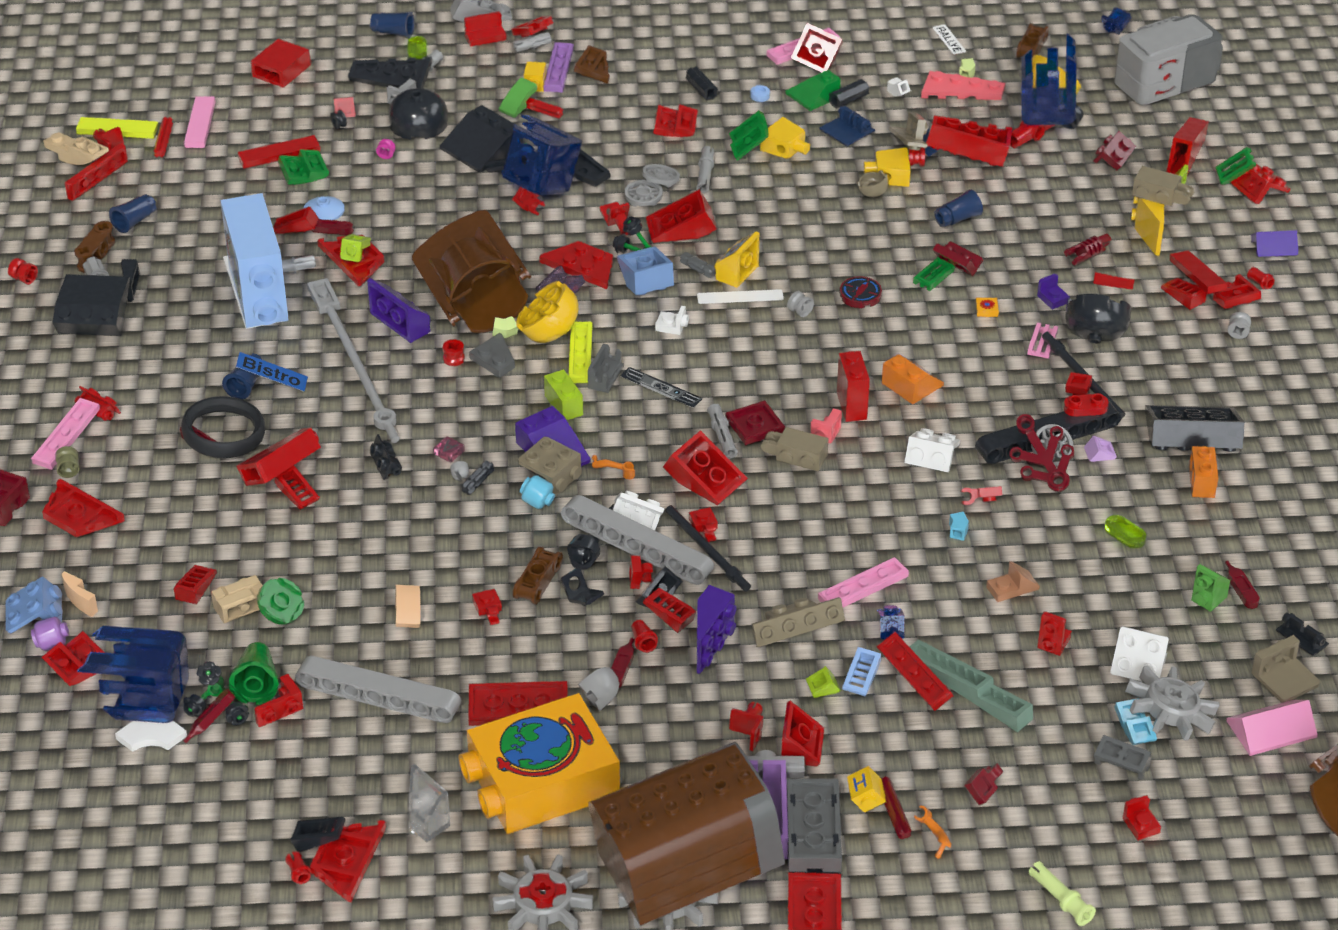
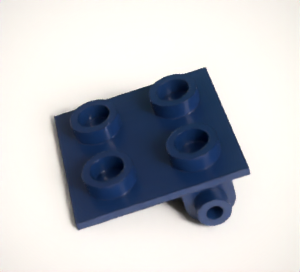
M841 106L838 109V118L819 128L846 146L875 131L871 127L870 120L865 119L847 106Z

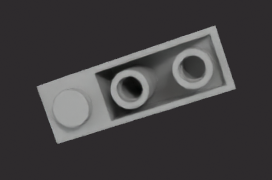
M454 0L450 8L452 19L464 22L465 17L498 11L501 12L502 21L512 20L511 10L507 5L498 4L491 0Z

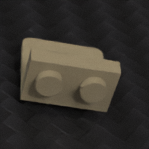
M549 437L540 439L518 459L519 465L537 473L552 483V493L555 496L563 492L571 482L578 479L582 472L581 454Z
M1294 635L1281 639L1276 644L1267 648L1260 649L1254 656L1251 674L1282 703L1318 688L1320 680L1296 658L1300 641Z

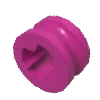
M382 139L379 141L376 153L380 158L390 159L394 154L396 146L393 141Z

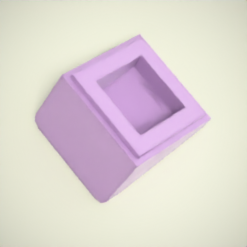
M1092 436L1084 446L1087 457L1091 462L1114 460L1117 457L1111 442L1102 438Z

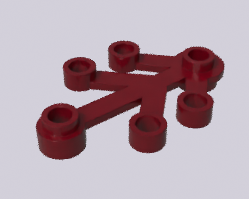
M1029 414L1020 415L1016 421L1017 429L1020 433L1026 434L1037 454L1014 447L1010 450L1011 460L1013 462L1023 460L1045 466L1048 473L1033 470L1028 465L1022 467L1020 470L1022 479L1025 481L1035 479L1047 482L1051 490L1056 492L1064 491L1070 483L1066 470L1070 459L1075 455L1073 446L1069 444L1062 446V457L1056 468L1053 458L1059 441L1064 437L1063 429L1059 426H1054L1050 429V440L1047 449H1045L1034 431L1035 422L1033 417ZM1024 423L1030 424V427L1024 429L1022 428V425ZM1055 431L1061 432L1059 436H1053ZM1067 449L1072 451L1070 455H1065L1063 452ZM1015 452L1021 453L1017 458L1012 456ZM1026 470L1032 472L1029 476H1025L1023 473ZM1058 478L1063 480L1061 484H1056L1054 481Z

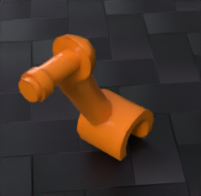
M596 455L592 456L593 468H617L623 470V477L625 479L631 480L635 477L634 464L627 461L622 464L607 459L597 460Z

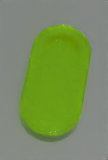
M413 36L408 39V58L422 59L427 57V41L424 37Z
M1112 515L1106 519L1104 528L1107 534L1130 548H1141L1145 545L1147 535L1143 529L1120 515Z

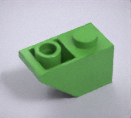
M1199 564L1196 569L1191 601L1211 612L1227 598L1230 580L1212 569Z

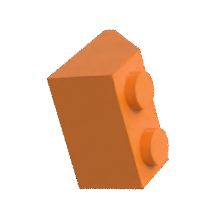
M900 354L883 363L882 384L911 404H915L944 386L943 381Z

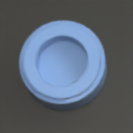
M756 85L751 88L750 97L756 102L767 101L770 98V90L764 85Z

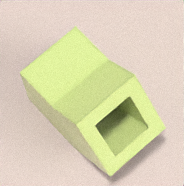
M973 58L961 59L959 75L974 77L976 65Z
M512 316L506 319L495 317L492 336L501 333L503 338H508L517 334L518 327Z

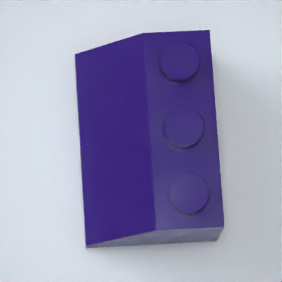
M371 278L367 280L370 314L410 343L430 333V316L427 312L418 308L412 301L407 300L390 286Z

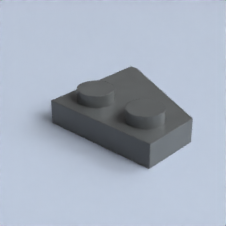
M501 333L469 351V358L498 378L515 368V361Z

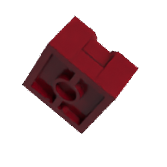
M0 469V525L5 527L13 518L12 512L23 507L30 499L26 477Z

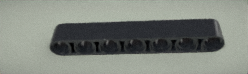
M1109 401L1108 410L1105 414L1073 417L1063 411L1034 420V431L1036 432L1045 425L1055 424L1066 429L1072 440L1111 429L1120 423L1122 416ZM1024 423L1022 425V428L1024 429L1030 427V424ZM1017 425L983 435L975 444V448L988 464L1011 459L1010 450L1014 447H1019L1022 451L1033 452L1031 442L1026 434L1018 431ZM1055 431L1054 436L1060 434L1061 432ZM1042 432L1039 435L1040 440L1043 439ZM1015 452L1012 456L1018 457L1021 453Z

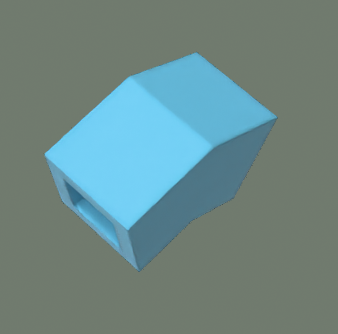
M964 512L950 514V538L964 541L969 523Z

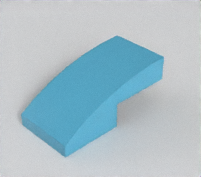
M1134 699L1115 704L1114 708L1119 721L1132 745L1157 740L1156 733L1152 731L1153 725L1150 716L1146 717L1145 712L1131 714L1129 711Z

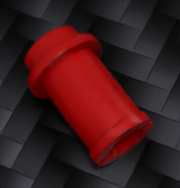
M1252 267L1247 273V278L1258 283L1262 289H1270L1274 285L1275 279L1270 273L1266 274L1256 267Z
M293 851L292 854L295 860H292L290 853L285 858V862L291 870V879L298 884H305L310 880L311 869L305 865L301 853Z

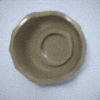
M882 170L878 173H865L857 182L858 188L867 197H879L888 188L887 174H884Z

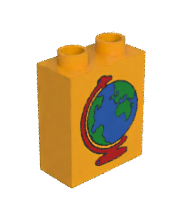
M579 693L468 729V752L458 756L460 768L466 782L478 781L482 787L478 789L477 794L483 814L487 819L497 816L507 834L588 807L589 801L620 789V761Z

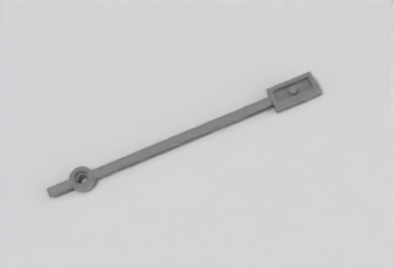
M328 278L307 283L308 291L319 313H328L376 410L374 413V425L379 429L386 430L391 442L397 443L400 438L394 428L396 425V413L391 409L384 408L336 310L340 309V302Z

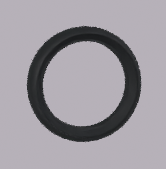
M216 396L202 399L191 405L184 413L181 430L184 440L195 451L215 458H234L248 454L259 446L265 434V421L261 412L251 403L235 397ZM229 412L250 419L255 429L248 438L243 440L216 442L198 436L194 432L192 424L196 418L208 413Z

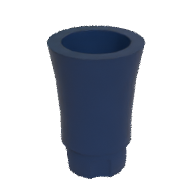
M382 12L371 15L370 27L372 31L399 35L406 38H411L413 35L415 20L412 12Z
M969 189L959 197L936 209L934 215L940 227H947L982 215L983 205L978 194L974 190Z
M147 194L141 197L138 196L131 201L110 208V221L117 231L127 233L133 226L156 211V202L152 196Z
M252 353L250 355L258 359H261V356ZM235 367L223 378L222 386L229 396L246 399L249 397L260 375Z

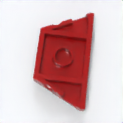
M346 236L337 237V241L324 242V238L317 239L318 247L358 287L385 262L384 255L371 242L370 246L362 249L361 261L355 262L340 258L342 238Z
M577 241L539 256L540 263L604 289H607L609 286V277L613 265V254Z
M62 479L57 480V488L54 493H51L49 502L42 511L43 519L75 537H80L125 521L122 512Z
M378 820V825L362 827V823L343 827L338 840L319 846L310 865L311 873L346 901L352 902L386 830L385 820Z

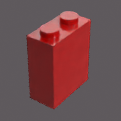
M281 39L274 41L251 60L252 77L282 88L311 66L309 49Z
M861 351L839 353L837 396L845 422L867 420L870 378Z

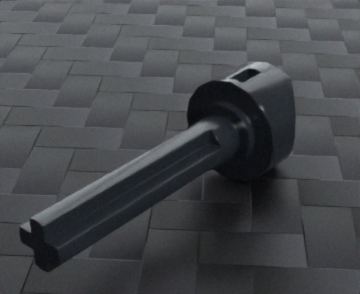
M614 504L609 509L613 510ZM578 534L574 536L567 546L569 559L574 568L587 570L593 565L600 555L598 544L600 539L591 534Z

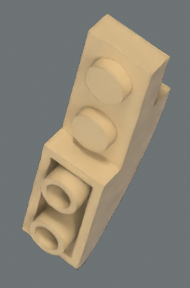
M60 132L54 133L51 137L44 140L45 148L58 153L60 161L74 165L90 163L109 151L107 147L83 136L73 139Z

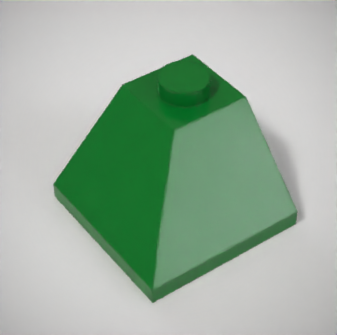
M826 70L785 90V94L807 110L812 111L830 102L829 94L840 89L841 78L830 70Z

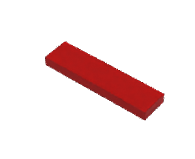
M315 135L240 151L238 152V158L243 169L276 162L279 156H299L300 150H319L320 152V145Z
M121 143L67 180L65 182L67 199L74 201L127 163L126 146Z
M1189 250L1170 254V261L1207 294L1227 290V282Z
M896 632L877 646L881 654L934 712L953 697L951 691Z

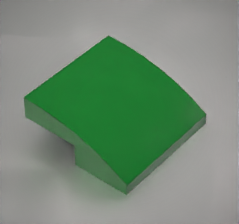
M759 110L729 133L733 142L730 146L736 160L741 159L768 138L767 122L764 113Z
M300 150L299 156H279L278 164L288 185L305 184L329 176L328 168L319 150Z

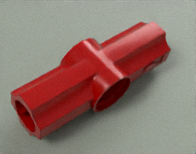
M1049 109L1034 118L1025 117L1020 126L1012 130L1010 147L1015 149L1031 139L1035 141L1040 140L1046 130L1058 124V117L1055 111Z

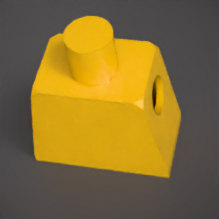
M781 117L768 128V138L760 143V151L786 159L791 158L797 152L806 155L810 149V144L805 142V130L785 117Z
M897 148L877 151L875 161L864 162V174L868 172L878 173L882 170L884 174H887L888 185L909 187L910 164L908 149Z

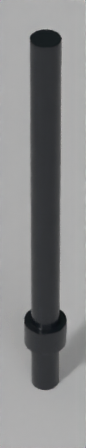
M1048 331L1043 333L1042 338L1048 343L1050 350L1056 356H1060L1075 373L1089 375L1065 350L1066 347L1061 341L1056 340ZM1092 378L1090 389L1094 393L1104 395L1123 418L1125 412Z
M669 505L665 510L666 513L721 567L726 577L732 583H736L744 592L749 591L751 584L742 576V572L736 566H732L672 505Z

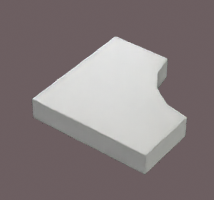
M153 706L116 732L115 736L116 740L133 752L146 746H160L169 750L186 738L187 732Z

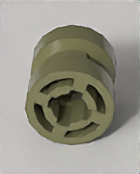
M70 446L59 448L55 453L57 473L64 478L76 476L80 470L77 450Z

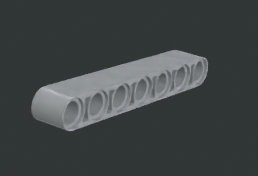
M575 495L561 511L563 520L568 524L632 555L641 556L642 560L661 569L666 566L676 576L692 584H701L714 568L713 561L707 555L584 496Z
M307 656L295 674L296 682L304 688L441 723L451 722L461 704L460 696L451 690L316 656Z

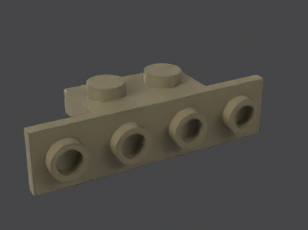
M914 112L908 113L906 128L889 126V131L895 137H898L899 141L904 142L903 144L907 145L909 149L920 150V147L927 148V143L923 141V135L927 133L928 125L926 120L919 114Z
M838 597L817 604L808 598H799L794 601V604L787 606L781 604L772 607L771 611L765 612L766 619L752 623L756 647L768 645L845 621L842 601Z

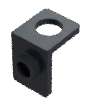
M575 568L561 577L562 585L571 603L586 606L604 595L602 590L587 587L580 568ZM576 576L579 580V585L575 590H572L569 586V581L572 577Z

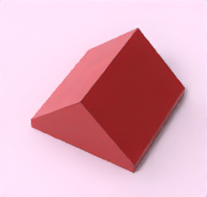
M790 700L786 704L781 756H804L805 766L817 767L821 762L824 727Z

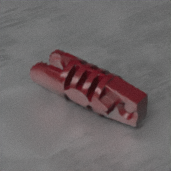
M1108 233L1099 237L1092 236L1066 249L1064 254L1068 257L1076 253L1077 257L1071 262L1076 266L1106 250L1105 247L1109 245L1112 238Z

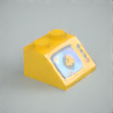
M754 232L737 241L721 259L716 261L714 267L716 270V280L738 288L759 266V232Z

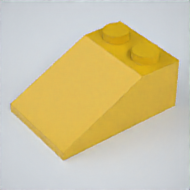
M1134 196L1133 204H1136V208H1132L1131 220H1135V230L1152 252L1160 256L1164 228V204Z

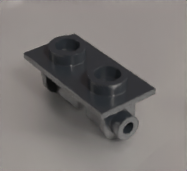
M377 434L374 443L370 446V455L373 457L382 479L385 480L388 474L399 475L402 465L398 458H395L396 454L392 444L386 440L382 441L380 435Z
M1286 612L1282 617L1284 623L1276 628V631L1286 638L1294 635L1300 641L1299 647L1312 656H1315L1329 645L1322 632H1318L1310 625L1305 627L1304 621L1296 617L1294 613L1289 614Z

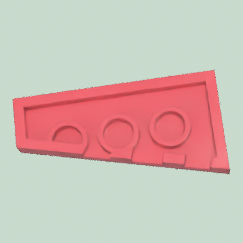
M930 71L923 87L921 98H928V95H938V99H946V96H957V99L974 96L976 100H1001L1006 83L996 80H984L978 77L972 78L959 74Z

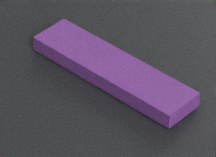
M558 42L554 44L543 85L544 91L563 93L574 44Z

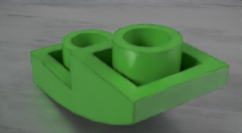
M521 77L505 96L499 111L515 118L526 108V100L537 91V84Z

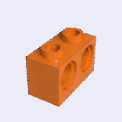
M1192 446L1189 461L1192 497L1215 498L1218 483L1215 447Z

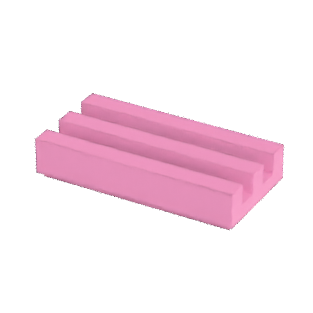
M1037 323L1027 354L1049 359L1051 353L1049 345H1047L1045 352H1041L1045 343L1042 336L1037 351L1034 348L1039 333L1043 335V333L1048 331L1056 338L1058 326H1054L1051 329L1048 324H1045V327H1041V323Z

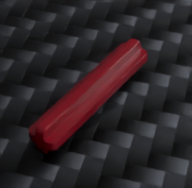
M885 776L881 778L886 799L884 805L898 838H909L911 836L910 825L890 778Z

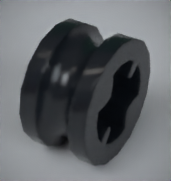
M338 110L337 113H330L332 125L336 130L340 126H347L346 117L342 110Z

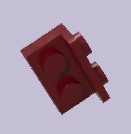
M951 241L944 246L936 243L932 249L938 258L955 265V268L971 276H974L983 262L981 256Z

